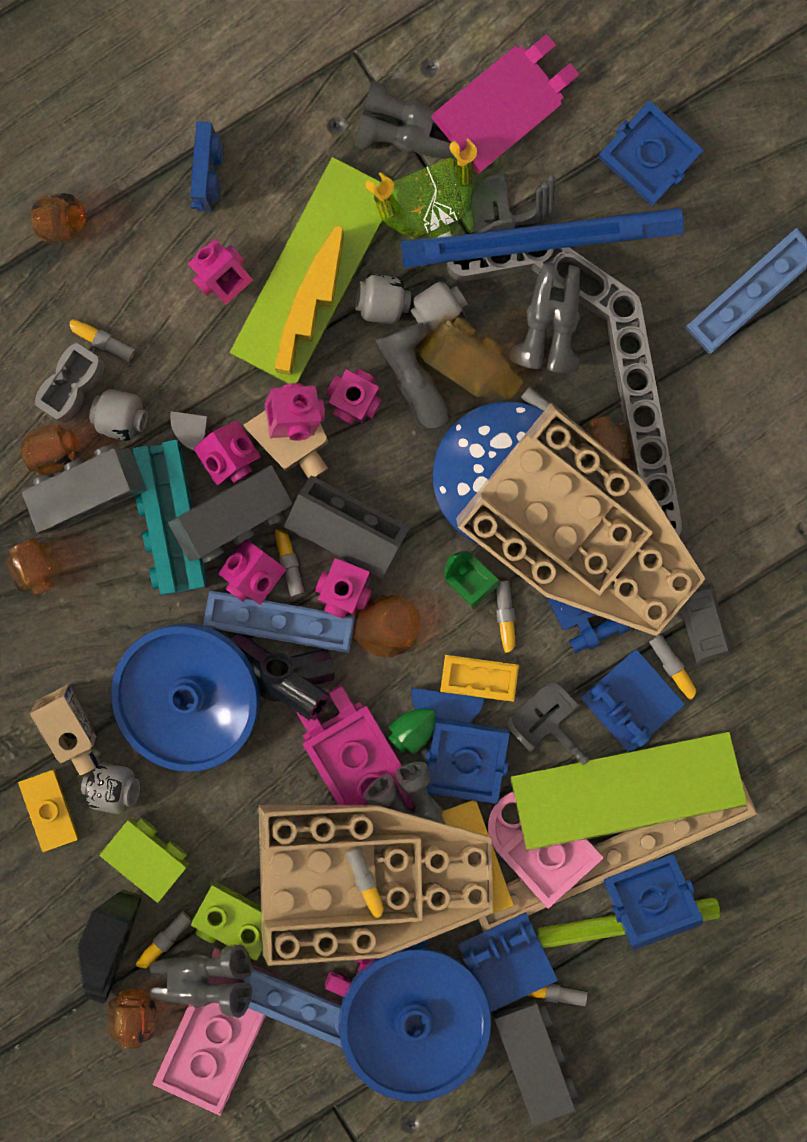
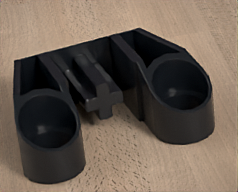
M121 890L92 911L78 944L82 985L86 992V998L102 1004L106 1003L142 899L141 895Z

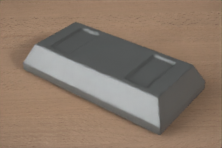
M713 584L699 586L681 607L697 664L733 654Z

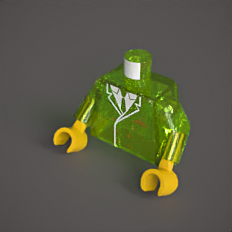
M467 138V147L461 152L456 141L450 143V151L456 157L454 162L450 157L395 181H392L388 176L380 172L379 175L382 180L378 187L370 180L366 181L365 187L375 195L374 200L382 221L401 235H409L411 239L429 233L430 238L453 236L449 223L465 217V210L469 206L472 186V161L477 155V148L472 141Z

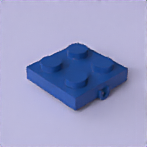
M649 100L630 122L625 120L616 131L618 135L599 154L598 158L653 207L672 185H678L686 176L684 172L704 150Z
M196 121L190 195L193 203L190 204V208L197 209L198 212L213 213V202H219L221 195V180H218L216 165H223L224 144L221 143V136L216 134L212 122Z
M435 718L431 748H427L425 763L428 764L432 776L430 783L426 786L428 794L498 804L502 775L506 776L508 770V760H505L510 734L509 729Z
M674 854L604 879V886L613 904L612 911L616 915L617 923H621L632 950L703 925L702 915L692 896L694 895L693 885L689 879L685 880Z

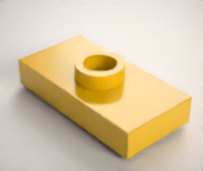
M445 655L440 692L514 702L519 665Z
M55 769L18 782L42 852L80 839Z

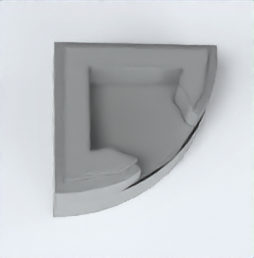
M170 412V421L174 434L184 446L194 451L193 448L206 438L208 417Z

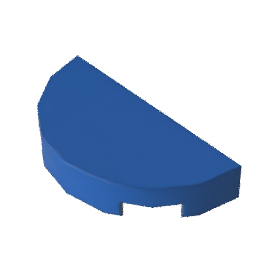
M411 688L412 703L415 709H433L435 711V718L471 723L479 714L485 699L482 697Z

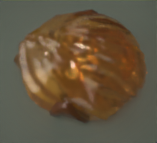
M381 595L369 600L364 611H359L354 628L353 641L375 656L391 658L402 654L416 644L418 630L421 626L419 609H416L414 605H411L408 600L400 595H390L389 597Z

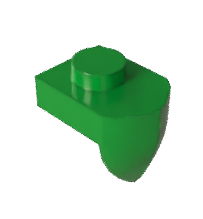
M468 551L454 553L449 556L444 568L446 583L473 610L500 585L499 580Z
M416 709L397 717L388 726L392 731L388 738L402 753L409 750L413 755L416 754L431 737L435 725V711L433 709Z

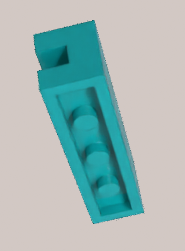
M178 440L162 442V445L152 447L146 445L133 448L135 460L147 491L135 497L139 516H146L148 530L143 531L142 534L146 552L153 553L155 567L149 568L153 589H159L160 595L166 596L208 588L202 558L189 562L167 523L193 508L181 443Z

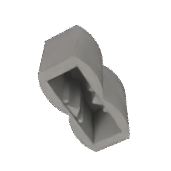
M74 343L61 355L57 363L56 374L50 376L39 388L35 398V406L63 424L69 422L79 412L84 401V393L94 388L101 379L105 362L80 344Z

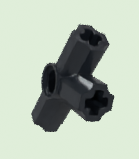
M238 634L231 640L241 649L252 665L259 684L260 695L264 699L273 702L282 701L307 720L312 719L315 721L323 713V710L329 703L330 693L317 684L333 681L335 676L332 657L328 650L320 649L289 657L280 652L270 653L246 635Z

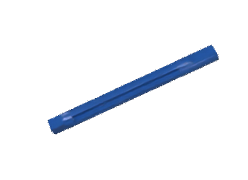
M675 208L599 219L402 241L403 267L683 234L684 219L682 209Z

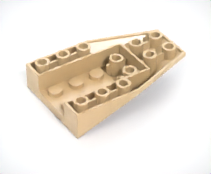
M550 403L456 518L460 530L544 596L655 636L663 630L705 580L702 572L644 480L552 403Z
M259 805L262 953L268 966L383 958L493 913L492 838L490 836L379 805ZM356 846L360 847L368 869L377 883L375 886L384 908L379 918L373 916L362 892L358 890L354 880L356 877L345 853L348 849Z

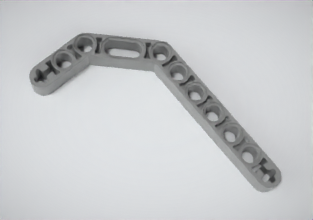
M569 247L546 250V254L542 257H533L528 252L509 254L510 260L504 264L493 262L491 257H483L484 268H480L481 260L470 262L468 270H462L460 264L454 265L458 261L447 262L449 275L459 282H468L532 270L539 275L543 263L551 262L554 263L553 285L557 288H564V278L559 275L557 266L562 262H569L600 283L602 287L600 295L590 296L580 290L579 303L606 321L633 471L644 480L647 486L651 481H658L664 485L665 496L661 501H657L660 507L666 504L669 505V510H664L663 512L679 536L682 531V521L643 310L637 294ZM618 300L627 301L632 308L631 316H618L614 312L613 303ZM625 336L635 338L639 344L638 352L634 354L625 353L621 349L620 339ZM632 372L640 373L645 379L644 389L640 391L631 389L627 384L628 374ZM644 408L651 413L652 423L650 426L641 427L635 423L633 416L636 409ZM652 445L658 450L659 458L656 463L648 464L642 460L640 456L642 446Z

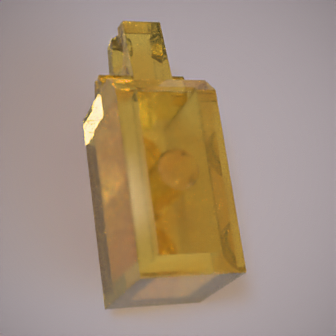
M444 315L438 325L431 330L417 349L424 361L477 397L488 395L490 391H493L511 399L523 384V380L509 367V363L502 355L504 349L489 337H486L484 341L474 335L476 329L462 318L457 317L453 321Z

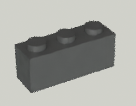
M115 444L107 445L94 451L95 457L88 461L79 459L64 465V472L56 476L50 473L34 479V486L22 491V495L36 533H55L147 491L132 449L116 448Z
M271 465L167 523L189 562L202 558L203 562L206 563L224 553L221 546L233 540L234 544L237 545L255 535L252 530L253 527L262 522L265 527H268L283 519L285 515L282 511L292 506L293 503Z
M312 475L298 494L284 527L295 532L300 537L320 545L332 554L350 561L383 579L410 528Z
M535 998L494 1012L495 1023L533 1127L575 1112L572 1100L579 1098L572 1077L564 1078L559 1064L566 1061L559 1041L551 1043L546 1029L553 1027L546 1006L538 1008Z

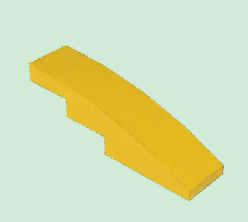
M334 227L314 257L296 293L282 333L275 365L277 373L292 375L297 339L312 341L318 305L333 306L344 237L343 227Z

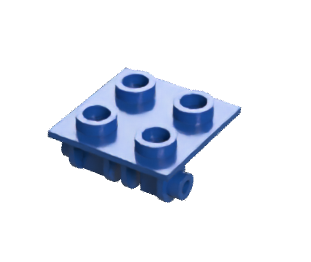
M637 649L631 652L581 697L582 701L628 752L634 751L638 746H643L651 738L650 735L685 705Z
M526 912L458 944L468 969L485 993L490 1013L558 981Z

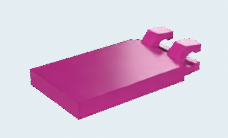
M548 34L543 36L528 50L523 45L519 48L515 45L430 116L451 142L456 141L460 147V152L467 147V138L476 146L477 155L468 164L477 175L562 104L560 100L564 98L560 91L579 76V73L571 63L551 80L539 67L537 62L556 46Z
M342 684L328 691L340 712L336 716L321 723L319 718L315 721L312 719L307 720L297 713L307 730V733L302 735L305 739L302 745L338 805H368L363 797L366 789L382 775L391 774L408 809L414 807L412 800L407 792L402 789L396 778V770L402 766L401 762L367 705L362 706L360 701L353 705Z

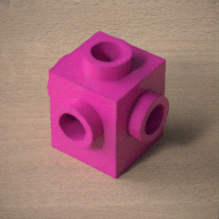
M215 239L207 246L202 247L188 263L197 275L192 281L206 296L213 292L225 305L253 281L241 266L245 260L232 245L225 249Z
M356 369L354 373L345 370L342 377L335 375L326 392V395L331 397L328 403L334 409L332 415L352 425L354 420L363 424L366 417L372 419L382 402V399L377 397L380 391L379 387L374 385L376 378L360 369ZM349 389H358L361 392V397L357 401H350L346 397Z
M290 383L282 388H271L265 401L270 438L289 437L293 441L308 439L315 434L320 422H323L325 418L324 402L322 399L317 398L316 386Z
M238 420L213 431L193 448L216 485L229 479L234 484L243 480L253 472L250 466L261 458Z
M245 540L240 543L235 552L227 559L218 574L229 582L226 590L242 602L249 597L261 605L287 569L250 541Z
M335 558L329 573L326 571L322 572L315 590L320 593L318 600L326 604L324 611L342 619H345L347 613L356 617L358 609L364 611L372 594V590L367 588L372 574L367 570ZM343 586H349L348 593L344 596H339V590Z

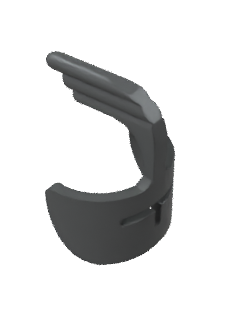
M505 173L494 174L479 181L471 193L475 233L515 229L517 225L534 224L546 219L552 213L554 205V175H549L547 181L536 188L535 207L531 211L519 215H512L509 212L507 175ZM493 206H497L498 221H495Z
M548 682L508 720L509 730L529 752L535 749V746L545 735L552 734L579 763L585 765L589 762V757L558 727L560 721L576 710L579 705L557 683ZM558 704L559 708L530 733L529 729L540 719L534 710L537 708L545 715L552 707Z

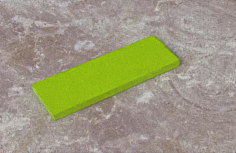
M334 157L331 158L229 352L231 355L287 384L300 381L386 217L380 200L365 187V183L368 180L373 182L376 187L381 184L380 181ZM395 189L388 197L391 205L398 194V191ZM334 227H343L344 237L333 306L318 305L312 341L297 339L292 375L277 373L275 365L282 333L296 293L314 257Z
M730 732L589 760L585 765L575 763L511 776L510 778L526 852L745 807L747 805Z

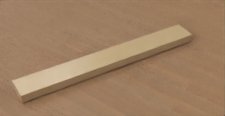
M743 780L742 784L747 800L745 807L624 831L592 844L604 859L556 903L603 883L605 878L651 862L757 815ZM518 877L506 882L514 906L479 919L483 931H486L524 912L528 916L546 908V906Z

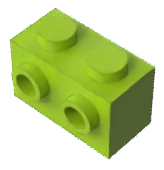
M132 817L127 820L99 856L158 903L189 866L190 863L184 859L187 853L174 842L169 841L168 844H165L155 836L158 830L141 817L137 821Z
M215 881L190 925L197 929L195 932L197 936L210 943L215 944L216 940H219L228 946L233 944L244 946L250 958L257 961L262 952L261 905Z

